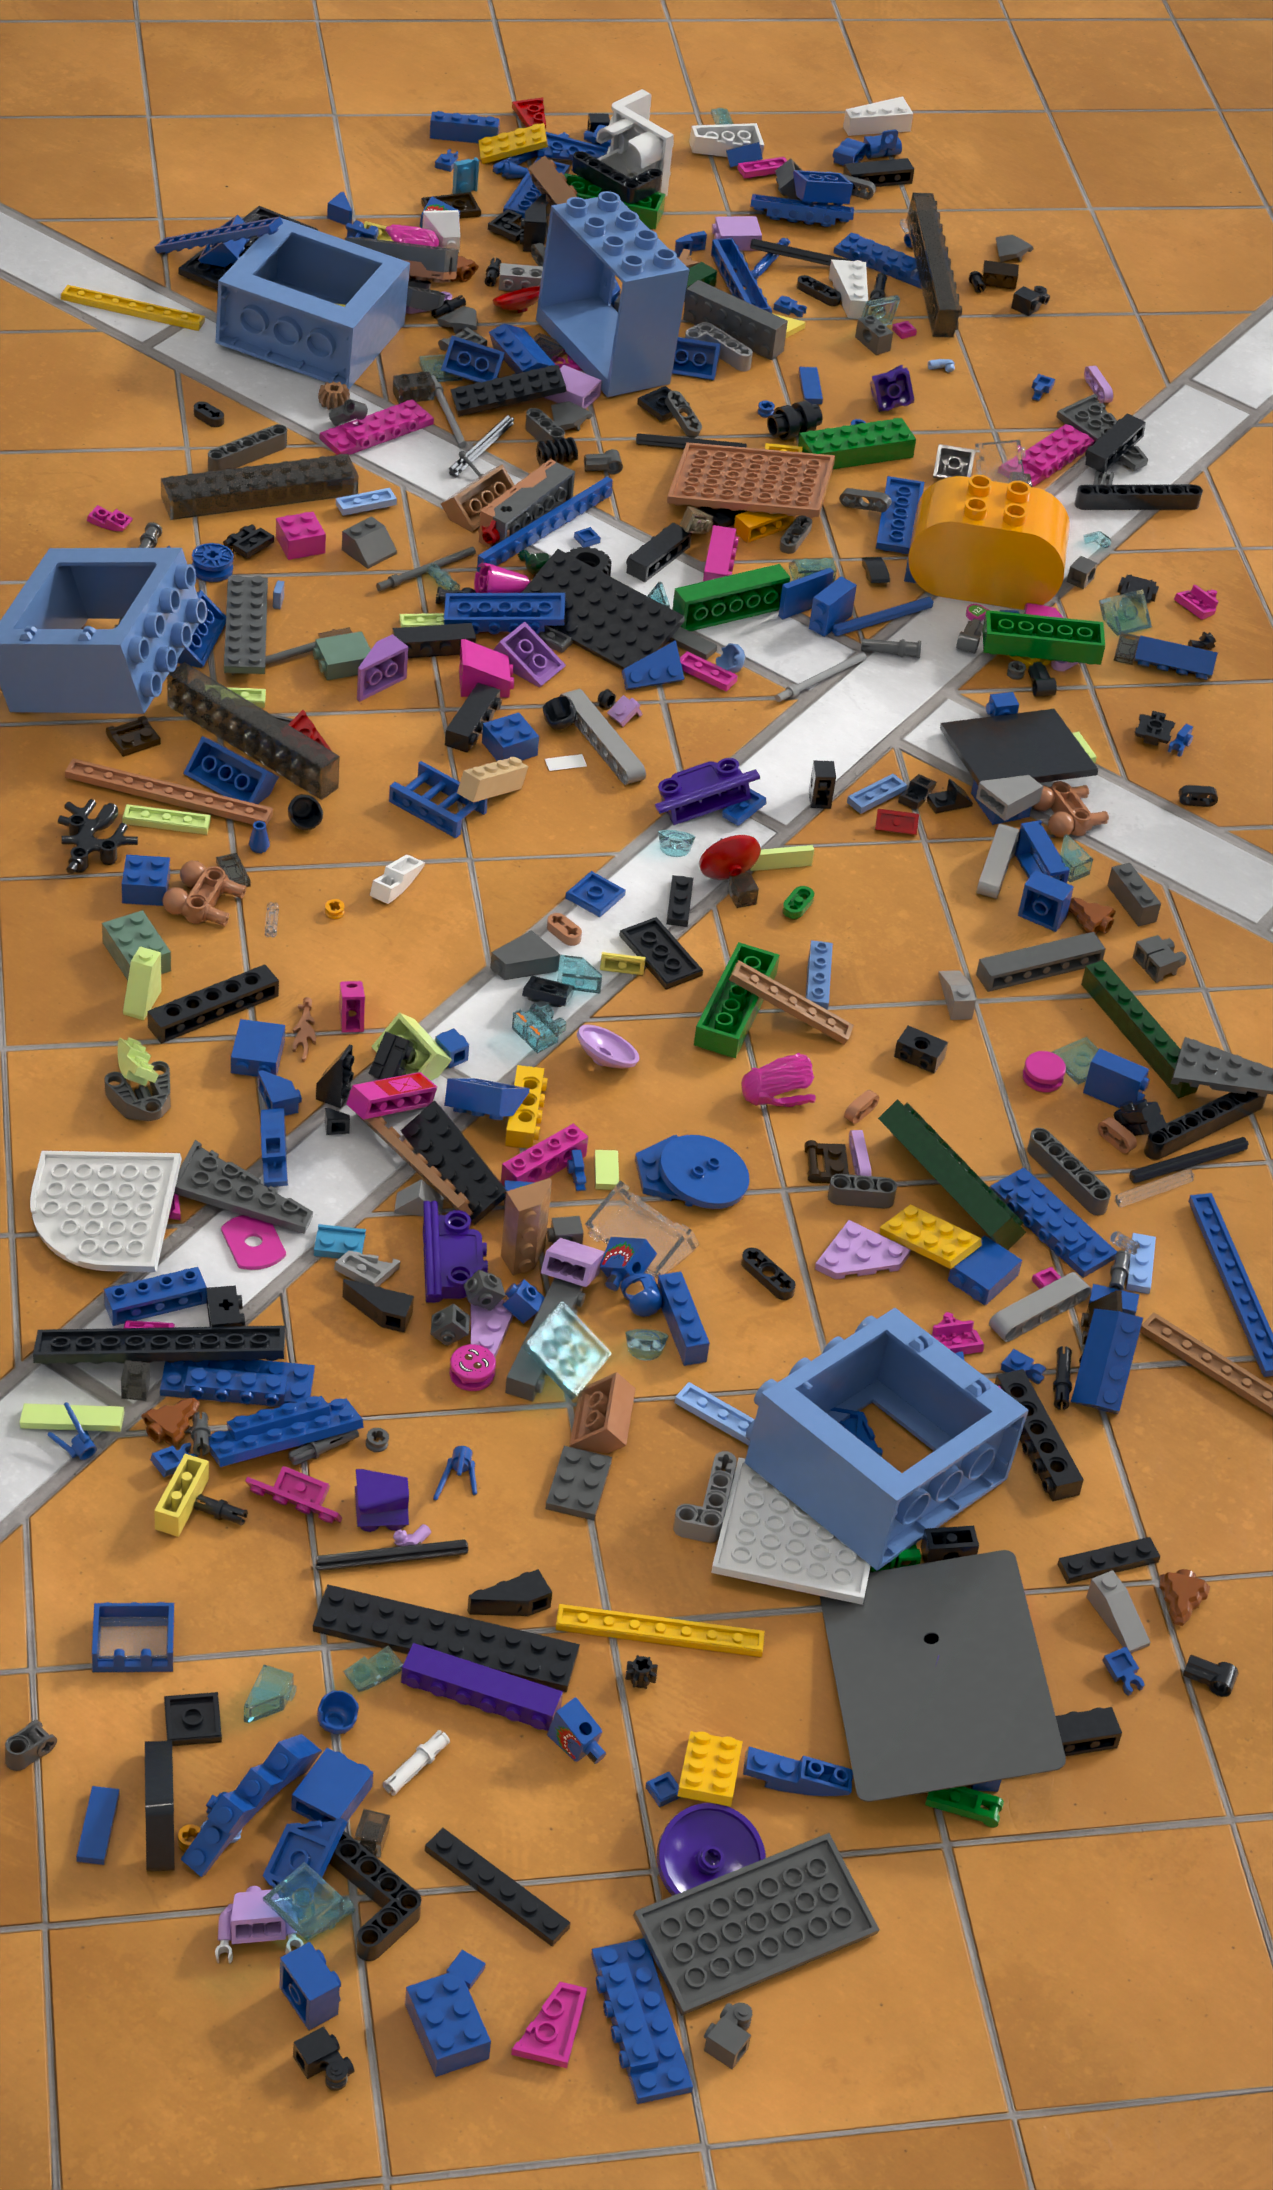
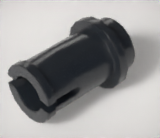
M978 271L971 272L969 282L973 284L977 293H981L979 287L983 291L986 288L982 281V274Z

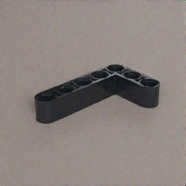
M578 151L573 154L572 171L604 191L618 194L620 200L625 203H637L661 190L663 173L659 169H649L633 178H629L586 152Z
M172 1740L145 1741L147 1872L175 1870Z
M344 1831L329 1864L382 1908L359 1929L357 1934V1955L364 1961H374L418 1922L421 1914L422 1899L421 1895ZM370 1941L374 1944H366L365 1942Z

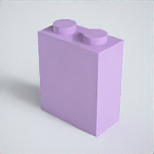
M756 216L715 217V224H712V234L715 235L714 239L733 238L735 244L739 247V251H758L750 248L752 239L762 240V233Z
M563 365L560 371L567 392L546 396L545 398L557 403L570 401L586 409L600 396L602 380Z
M559 1238L546 1250L541 1273L587 1287L600 1274V1263L605 1251Z

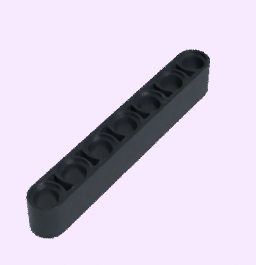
M1193 484L1080 485L1077 488L1074 505L1081 510H1195L1199 508L1203 489Z
M1247 1091L1246 1094L1233 1092L1225 1094L1166 1123L1165 1127L1157 1132L1149 1134L1144 1153L1150 1159H1162L1261 1110L1264 1107L1266 1097L1257 1096V1092Z

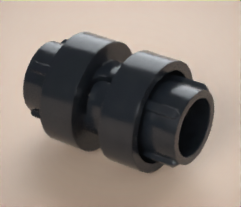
M807 400L793 403L792 406L777 407L773 415L767 418L769 433L773 437L778 436L782 440L796 438L802 432L815 431L816 427L822 424V411L817 404H811Z

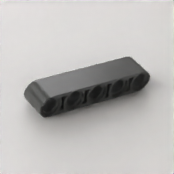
M276 424L210 450L208 452V472L220 475L285 449L287 447L286 426Z
M1044 1128L1033 1129L1027 1147L1029 1155L1091 1214H1105L1111 1196L1109 1188L1048 1130Z

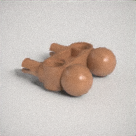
M1056 781L1050 787L1043 786L1040 802L1032 806L1037 811L1052 809L1054 814L1049 819L1048 828L1056 837L1064 838L1070 834L1083 836L1093 826L1107 824L1109 820V815L1106 811L1091 813L1082 802L1081 798H1087L1089 794L1087 785L1071 787L1066 782Z
M191 860L186 862L180 870L182 882L188 887H193L190 894L188 895L182 888H171L165 892L162 902L167 912L172 915L182 914L192 924H201L209 920L225 927L230 914L214 908L215 904L224 893L242 899L246 892V886L229 880L228 875L220 867L210 866L205 868L199 861Z

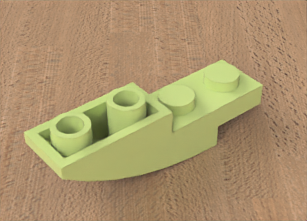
M128 1037L127 1040L119 1038L117 1049L118 1064L124 1078L146 1086L148 1081L155 1083L159 1074L153 1070L154 1066L148 1063L151 1055L145 1051L146 1047L133 1038Z

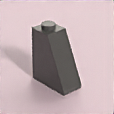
M531 930L491 952L490 968L504 980L552 973L559 970L560 954Z

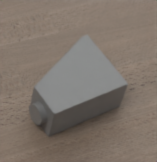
M1030 775L985 780L979 782L976 799L1006 821L1039 803L1043 786Z

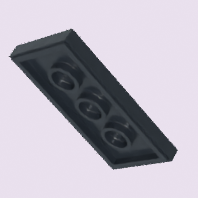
M657 917L620 930L619 936L636 956L646 957L645 966L665 989L703 976V969Z

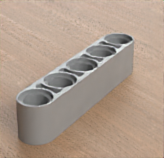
M1075 1272L1069 1273L1000 1310L992 1316L989 1326L1005 1342H1009L1083 1302L1090 1295L1092 1289Z

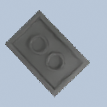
M564 1446L545 1509L595 1520L612 1464V1457Z

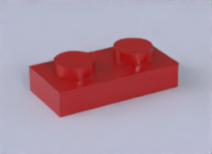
M877 809L875 830L917 835L919 814Z

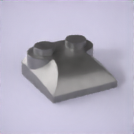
M939 444L933 478L971 477L975 450Z

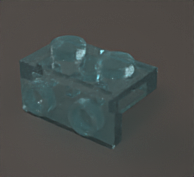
M717 108L711 110V115L716 125L733 124L727 109Z

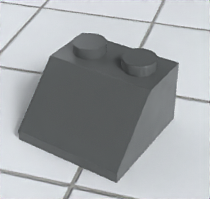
M790 158L775 170L776 181L779 184L778 190L789 199L801 200L796 196L793 171L803 170Z
M372 516L342 531V551L367 569L397 554V550L386 527Z

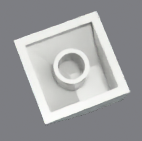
M423 211L422 228L436 233L439 239V247L458 249V252H460L459 211Z

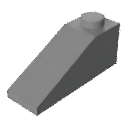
M960 970L939 971L938 975L950 1019H972L976 998L971 983Z
M1112 1570L1092 1578L1086 1597L1123 1647H1127L1130 1653L1149 1646L1151 1642L1128 1590L1115 1572Z

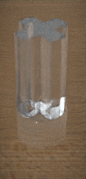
M1120 1231L1113 1232L1110 1237L1111 1243L1133 1255L1137 1254V1249L1140 1248L1139 1243Z

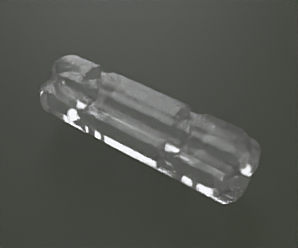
M269 902L267 904L266 937L274 938L277 935L279 904L276 902Z

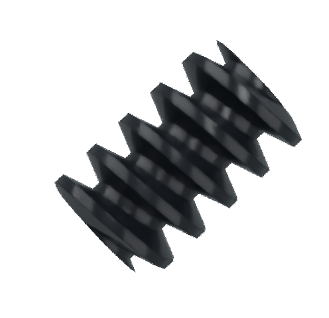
M572 437L567 439L561 438L560 440L553 439L552 441L546 440L545 443L544 441H539L537 444L536 457L540 465H542L543 460L545 463L550 459L557 462V458L562 463L564 462V457L569 462L572 455L575 461L578 460V449Z

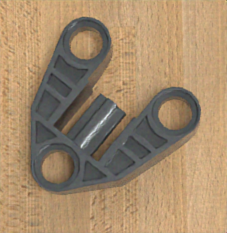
M409 278L406 305L425 311L434 310L443 305L445 294L430 290L431 282L428 280L423 281Z
M163 1061L151 1063L154 1066V1071L160 1070L164 1072V1074L158 1076L155 1083L149 1081L152 1096L148 1087H144V1085H139V1089H135L133 1092L122 1073H108L104 1078L107 1098L126 1119L154 1121L162 1118L171 1108L170 1068L167 1063ZM112 1081H116V1082H119L120 1084H119V1085H116V1086H113V1085H110L109 1083L112 1082Z

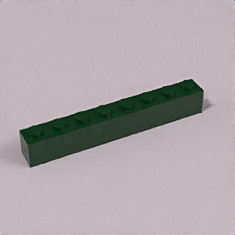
M1104 960L1086 965L1081 985L1177 1098L1196 1093L1198 1088L1190 1087L1189 1083L1179 1082L1178 1085L1171 1084L1180 1048Z

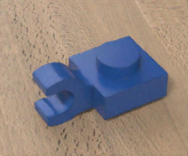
M1038 374L1032 384V388L1035 391L1032 399L1040 401L1043 393L1051 391L1055 379Z
M1188 724L1183 726L1177 733L1176 739L1170 742L1168 752L1176 750L1178 751L1177 756L1183 755L1184 748L1188 747L1193 740V735H1191L1193 726Z
M1015 1349L1001 1363L1000 1369L1006 1373L1024 1369L1027 1377L1036 1384L1042 1382L1044 1379L1042 1374L1046 1370L1043 1365L1034 1364V1359Z

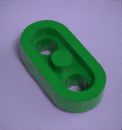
M807 886L796 887L783 903V914L790 919L802 917L814 901V891Z

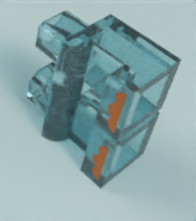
M534 1003L526 1012H523L521 1009L513 1012L512 1029L538 1054L558 1043L559 1035L566 1031V1021L563 1018L552 1020L554 1012L548 1004L539 1007Z

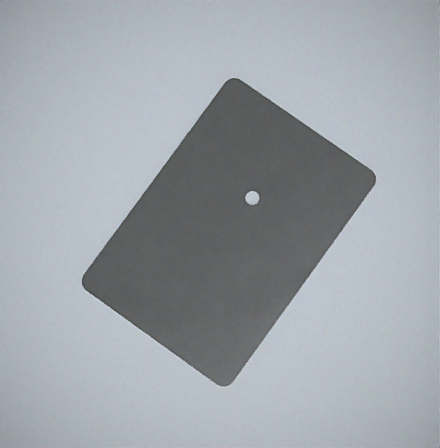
M1000 1550L870 1572L863 1605L820 1596L856 1792L861 1800L872 1802L1059 1770L1065 1765L1066 1757L1014 1553L1008 1550ZM934 1633L939 1636V1640L935 1644H927L924 1642V1637L927 1634Z

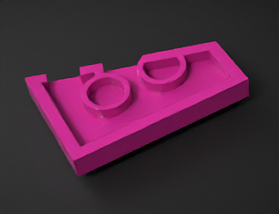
M559 1982L543 2004L535 2020L531 2021L526 2028L525 2034L512 2048L511 2055L567 2068L587 1988Z

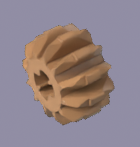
M334 381L332 383L325 382V385H321L319 389V403H321L322 407H327L328 410L344 405L345 401L350 399L347 385L341 384V382L335 383Z

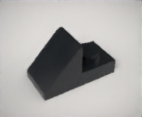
M951 779L948 780L946 791L928 794L927 802L935 814L973 806V802L965 790Z

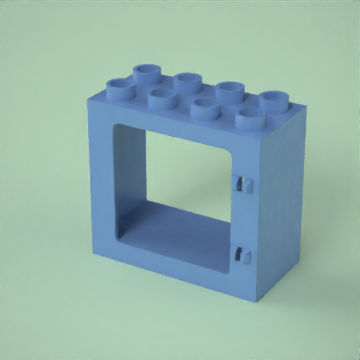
M605 191L601 192L596 198H569L567 203L551 205L536 321L586 374L602 380L601 391L607 397L668 385L671 382L689 268L677 257L673 250L669 249L658 238L656 232L650 230L639 219L637 213L631 211L620 200L618 194ZM615 275L623 283L618 312L611 305L612 292L616 288L617 283L614 281Z
M49 548L0 620V687L9 711L144 714L154 697H158L161 694L163 682L170 672L175 671L177 659L184 648L191 645L193 633L200 623L205 622L207 617L206 603L203 599H198L195 589V569L193 565L187 564L183 549ZM120 617H123L120 624L114 629H95L91 626H85L82 629L88 619H120Z

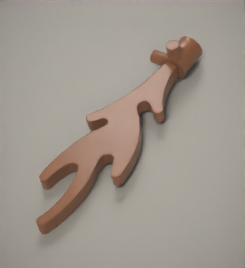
M309 997L303 999V1004H298V1009H303L304 1012L298 1024L293 1028V1033L298 1032L293 1042V1052H296L299 1045L303 1046L302 1062L306 1061L308 1055L307 1040L310 1039L313 1044H316L315 1032L310 1024L307 1023L315 1024L310 1014L312 999Z

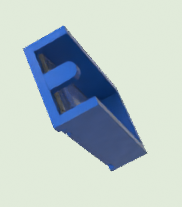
M1041 820L1021 823L1015 856L1028 879L1036 870L1067 883L1070 869L1065 867L1060 854L1041 825Z

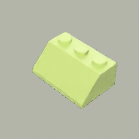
M398 1013L385 1029L386 1032L414 1043V1056L411 1061H407L404 1068L406 1069V1075L421 1072L431 1081L438 1078L452 1061L419 1023L409 1016ZM385 1031L372 1045V1048L376 1051V1053L381 1044Z

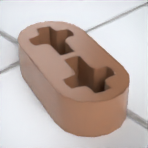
M553 913L548 916L547 930L566 945L575 946L581 942L582 930L574 922L560 913Z
M871 1090L865 1091L847 1107L844 1118L853 1124L858 1123L877 1106L880 1099L879 1095Z
M1108 1117L1098 1124L1100 1135L1120 1152L1126 1154L1136 1148L1137 1140L1135 1136L1115 1119Z

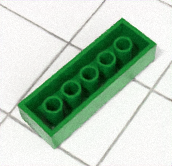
M567 173L564 175L567 179L566 183L574 187L577 192L576 196L579 198H596L601 192H605L580 176ZM656 192L637 203H623L631 211L637 213L639 219L649 229L656 230L664 213L666 194Z
M902 418L802 432L799 434L798 446L802 447V453L835 455L833 469L913 458L916 444L915 436Z
M780 564L678 587L674 590L672 610L684 616L685 621L680 627L690 632L778 611L782 586L789 583L791 577Z
M986 610L982 628L983 653L1009 655L1012 657L1020 656L1031 659H1048L1050 661L1059 660L1070 663H1087L1089 665H1101L1105 650L1104 622Z
M738 942L696 1026L694 1046L736 1059L764 999L735 984L729 978L739 960L774 980L778 970L779 954Z

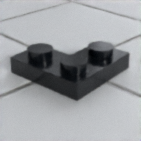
M507 209L488 223V230L517 242L520 240V234L524 233V229L517 225L521 222L522 215Z

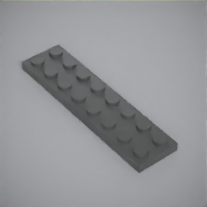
M228 576L224 673L265 674L268 578Z

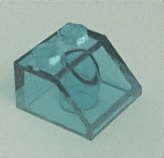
M833 558L795 559L789 563L793 581L827 568H831L834 571L832 583L835 581L837 569Z
M1143 589L1099 600L1103 620L1117 636L1152 627Z
M306 1862L302 1863L263 1897V1901L301 1937L324 1932L344 1915L343 1897Z

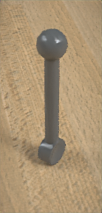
M460 451L459 457L464 459L479 477L483 474L466 457V453Z

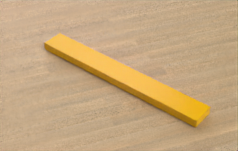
M67 285L61 293V300L191 330L199 331L205 322V316L76 286Z
M559 1604L555 1628L558 1631L762 1657L765 1633L762 1630Z

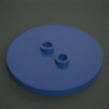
M701 1135L677 1137L666 1144L659 1158V1171L669 1189L681 1199L699 1207L722 1209L733 1206L743 1198L749 1186V1172L741 1157L726 1144L710 1137Z

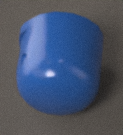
M634 1274L626 1277L621 1282L622 1294L624 1298L630 1301L629 1307L637 1316H651L661 1308L663 1302L662 1295L655 1278L651 1274ZM634 1281H641L644 1287L643 1291L636 1295L626 1293V1289Z

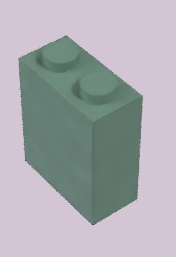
M361 631L315 639L313 657L315 660H318L320 672L324 673L326 679L333 680L358 675V667L371 649Z

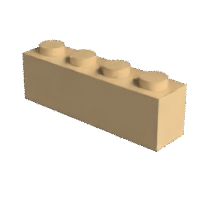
M510 757L464 770L457 794L471 802H477L522 789L529 766L523 764L519 758Z

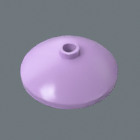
M582 1025L577 1031L579 1043L596 1064L610 1068H630L638 1063V1052L619 1035L595 1025Z

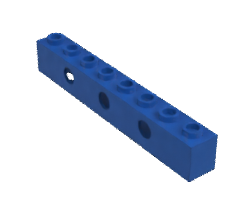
M733 238L712 239L711 256L731 294L772 313L771 306L768 305L766 297L762 294V289L758 287L757 280L754 279L752 271L748 268V263L745 262L743 254L740 253L739 247L735 244Z

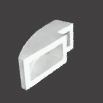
M406 854L387 865L384 874L373 880L370 896L389 904L413 882L423 869L425 862Z

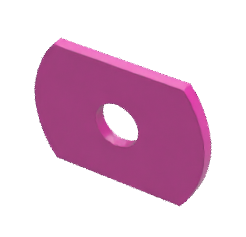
M240 1215L227 1221L221 1227V1232L240 1269L258 1270L268 1268L277 1264L286 1256V1251L271 1223ZM255 1236L259 1237L262 1243L253 1247L247 1245L245 1240L248 1237Z

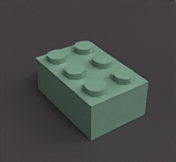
M143 910L102 923V942L127 980L131 960L139 947L161 952V974L171 971V951Z

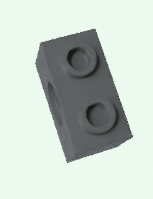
M867 315L858 319L855 338L875 355H879L891 350L893 332L875 316Z

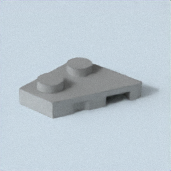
M348 1251L335 1262L334 1270L360 1283L378 1287L399 1269L400 1261L393 1259L392 1263L378 1261L379 1256L364 1255L360 1252Z

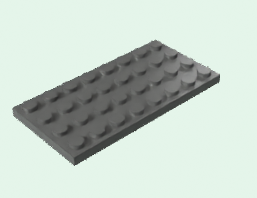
M830 1833L636 1910L633 1914L681 2016L874 1936L879 1932V1928Z

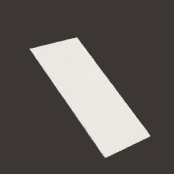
M582 754L545 759L549 771L587 766Z

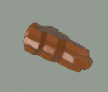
M458 256L456 279L450 280L452 282L458 280L468 281L478 270L479 266L471 259Z
M1075 897L1071 898L1069 911L1077 917V921L1087 933L1094 932L1097 934L1101 931L1106 934L1113 926V916L1116 911L1110 906L1087 903Z
M193 1397L181 1400L174 1406L164 1405L157 1410L150 1409L143 1413L141 1417L147 1426L146 1432L150 1439L155 1443H160L163 1440L171 1446H177L185 1438V1432L189 1428V1420L197 1413L200 1402Z
M1181 1569L1176 1573L1167 1572L1160 1575L1159 1588L1164 1591V1600L1170 1604L1169 1614L1173 1624L1183 1626L1190 1619L1192 1610L1199 1608L1201 1600L1207 1599L1210 1586L1205 1580L1196 1578V1574L1188 1569Z

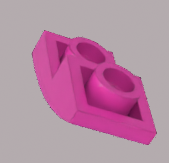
M99 505L87 517L88 522L112 531H123L133 520V518L117 509L111 513Z

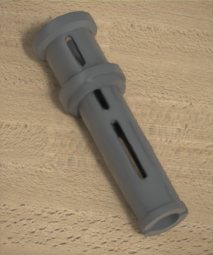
M150 522L146 525L145 533L140 537V546L138 548L156 547L158 543L157 538L162 534V528L159 524Z
M862 638L861 651L897 653L900 657L908 655L920 658L921 641L907 642L905 639L896 642Z

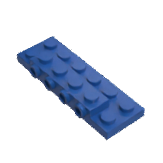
M752 194L750 206L758 211H764V208L767 209V216H770V219L773 220L787 218L789 222L802 220L805 224L811 225L817 222L825 227H831V224L835 225L836 218H839L841 222H849V220H853L854 207L833 204L821 205L817 202L805 204L802 200Z
M850 233L834 247V254L852 261L866 262V267L923 290L941 275L942 269L933 264H928L918 258L908 256L903 252L861 237L856 233Z
M446 593L444 625L472 623L475 634L479 632H490L491 634H498L499 632L511 633L524 622L536 634L545 632V625H564L565 593Z
M1023 1167L990 1186L1009 1209L1022 1220L1023 1225L1029 1228L1040 1241L1051 1248L1058 1257L1063 1259L1082 1278L1115 1260L1117 1251L1026 1168Z
M255 1359L252 1361L228 1360L225 1362L203 1360L201 1362L177 1361L170 1363L165 1361L160 1396L194 1397L197 1400L280 1407L284 1403H297L307 1397H311L315 1365Z
M322 1396L307 1397L301 1402L284 1403L279 1408L259 1410L253 1415L234 1417L231 1421H227L228 1431H216L209 1437V1452L219 1467L364 1428L363 1419L347 1398L334 1399L327 1403Z
M642 1938L592 1949L591 1956L597 1973L596 1987L598 1993H603L604 2013L606 2018H611L613 2025L611 2026L612 2039L614 2043L619 2044V2062L621 2068H626L636 2103L641 2104L691 2093L693 2091V2084L645 1939Z

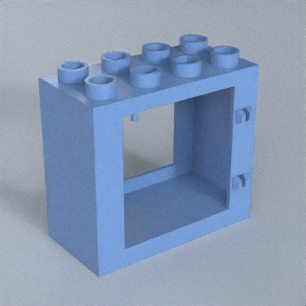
M281 218L283 224L278 227L279 230L272 235L267 233L260 236L218 281L215 343L324 382H341V384L347 385V388L350 389L405 324L410 263Z
M893 1308L878 1319L874 1316L866 1317L859 1324L853 1335L845 1340L840 1336L833 1338L826 1345L820 1356L812 1361L806 1357L802 1358L793 1366L787 1377L779 1382L770 1379L758 1389L754 1397V1403L758 1405L756 1418L749 1425L745 1435L750 1441L745 1463L874 1569L879 1570L905 1549H909L923 1538L924 1529L940 1527L1008 1478L1029 1410L898 1309ZM874 1403L934 1452L901 1473L839 1424L841 1420L845 1421L848 1419L850 1414L830 1410L837 1407L860 1411L869 1404Z

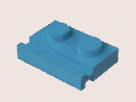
M476 157L472 160L466 159L454 162L453 194L468 193L472 190L478 191L479 160Z
M318 1224L314 1256L339 1259L348 1251L363 1254L366 1229Z

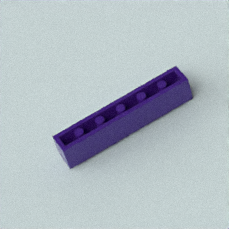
M413 1643L402 1666L401 1683L411 1688H419L431 1692L435 1696H443L463 1705L474 1706L482 1709L484 1712L495 1713L511 1721H519L531 1725L536 1729L548 1731L556 1711L561 1708L563 1691Z

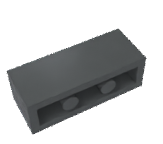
M1126 863L1112 867L1107 886L1137 926L1157 922L1161 902L1132 864Z

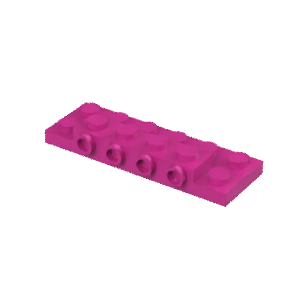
M411 399L367 415L363 420L356 419L320 432L319 439L336 455L343 458L433 425L434 418Z
M1065 424L1000 468V474L1012 481H1023L1030 487H1034L1044 479L1049 478L1056 471L1061 470L1068 463H1071L1078 456L1083 455L1088 447L1094 444L1095 440L1073 426Z

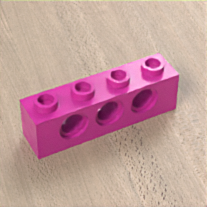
M574 1123L504 1162L502 1164L501 1183L504 1185L505 1180L538 1182L549 1178L567 1167V1160H571L572 1150H581L582 1157L586 1156L588 1136Z

